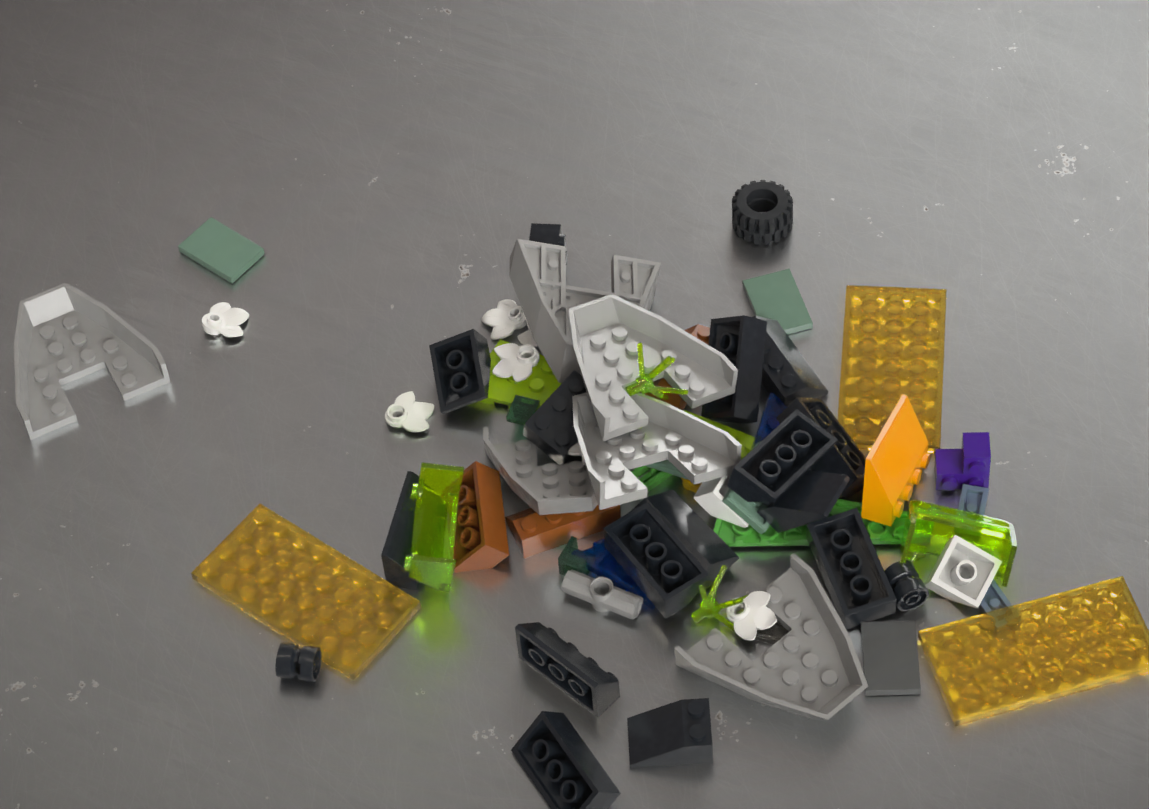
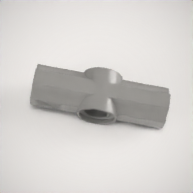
M571 569L567 571L561 585L562 592L590 602L597 611L605 612L610 610L632 620L637 618L641 612L643 597L613 586L612 581L606 577L595 579Z

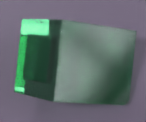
M515 395L506 416L507 422L524 425L540 408V401Z
M571 536L558 557L559 574L565 576L568 570L573 569L588 575L596 562V556L579 550L577 538Z

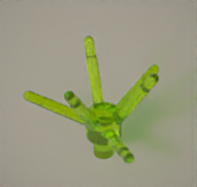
M639 342L637 348L640 377L636 378V383L625 387L629 396L642 392L643 395L650 392L658 398L667 400L669 397L664 393L688 394L687 389L654 385L652 379L671 365L675 358L667 356L649 374H645L643 345Z
M722 565L715 581L712 583L708 596L702 584L699 585L702 602L699 603L700 608L693 612L691 617L698 623L705 617L710 619L714 616L734 631V624L720 615L719 612L721 609L742 603L748 595L720 604L717 602L714 596L727 569L726 565Z

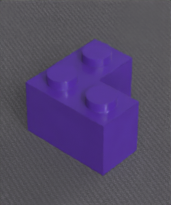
M989 432L963 433L962 449H935L936 490L951 491L962 489L963 484L989 488L991 464Z

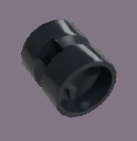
M898 561L884 570L896 597V606L900 611L914 610L926 602L929 597V591L921 578H919V574L911 561Z
M282 642L276 657V676L293 679L295 676H298L299 680L316 682L321 668V648L305 645L300 649L297 644Z

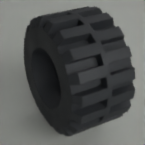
M760 180V182L751 181L749 185L744 184L741 186V189H737L735 196L732 198V224L734 231H737V235L740 238L744 237V240L747 242L754 241V244L764 243L765 245L770 244L771 241H780V237H786L787 232L791 231L793 224V199L788 189L784 190L783 185H776V182H766V180Z

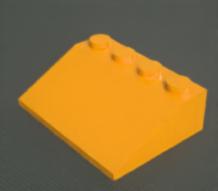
M902 395L865 461L861 518L890 527L896 517H901L904 502L910 500L914 484H919L922 469H927L931 454L927 453L928 440L906 395Z

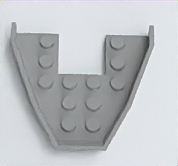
M523 239L516 240L510 255V279L533 338L559 383H563L574 370L581 375L573 348L568 309L613 294L649 311L655 296L661 266L660 262L613 255L611 259V292L566 285L565 246Z
M63 283L19 302L13 343L15 398L17 409L30 440L77 421L76 414L61 386L96 371L107 368L124 401L170 383L166 363L153 343L107 306L71 285Z
M613 294L568 309L574 352L603 442L648 425L649 417L626 392L636 387L664 378L691 409L735 393L738 369L721 352L663 317Z
M634 390L626 392L649 417L648 425L603 442L587 393L572 396L574 429L599 510L647 498L648 488L630 469L669 460L695 485L731 475L733 467L741 461L742 445L728 432L664 401Z
M483 427V441L487 456L512 491L539 515L593 511L598 505L586 466L583 465V462L574 461L569 464L559 465L548 463L544 466H538L537 446L531 441L520 440L514 443L492 444L489 438V428Z
M795 553L790 556L791 568L762 590L771 595L766 607L774 612L777 621L789 632L754 661L750 660L717 628L713 629L686 652L679 645L674 648L676 666L751 701L808 719L829 720L868 687L848 631L813 569Z

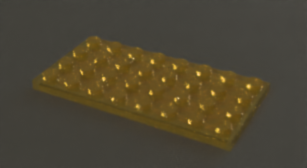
M846 286L838 421L860 450L872 449L902 395L908 396L928 440L927 453H935V449H940L947 289Z
M260 503L191 572L192 578L291 642L299 645V647L302 648L305 645L320 647L322 652L321 661L351 680H354L421 608V603L416 598Z
M1123 576L918 631L919 641L955 727L1149 674V630Z

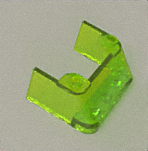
M422 462L418 483H413L411 499H416L411 556L406 555L404 571L409 572L410 578L437 591L449 592L456 565L453 555L458 498L464 467Z
M911 500L909 502L900 546L901 563L906 564L907 559L919 561L920 558H925L926 554L940 556L947 541L954 535H957L1002 561L994 579L1000 577L1001 586L1007 587L1017 550L1013 524L1005 520L924 501Z

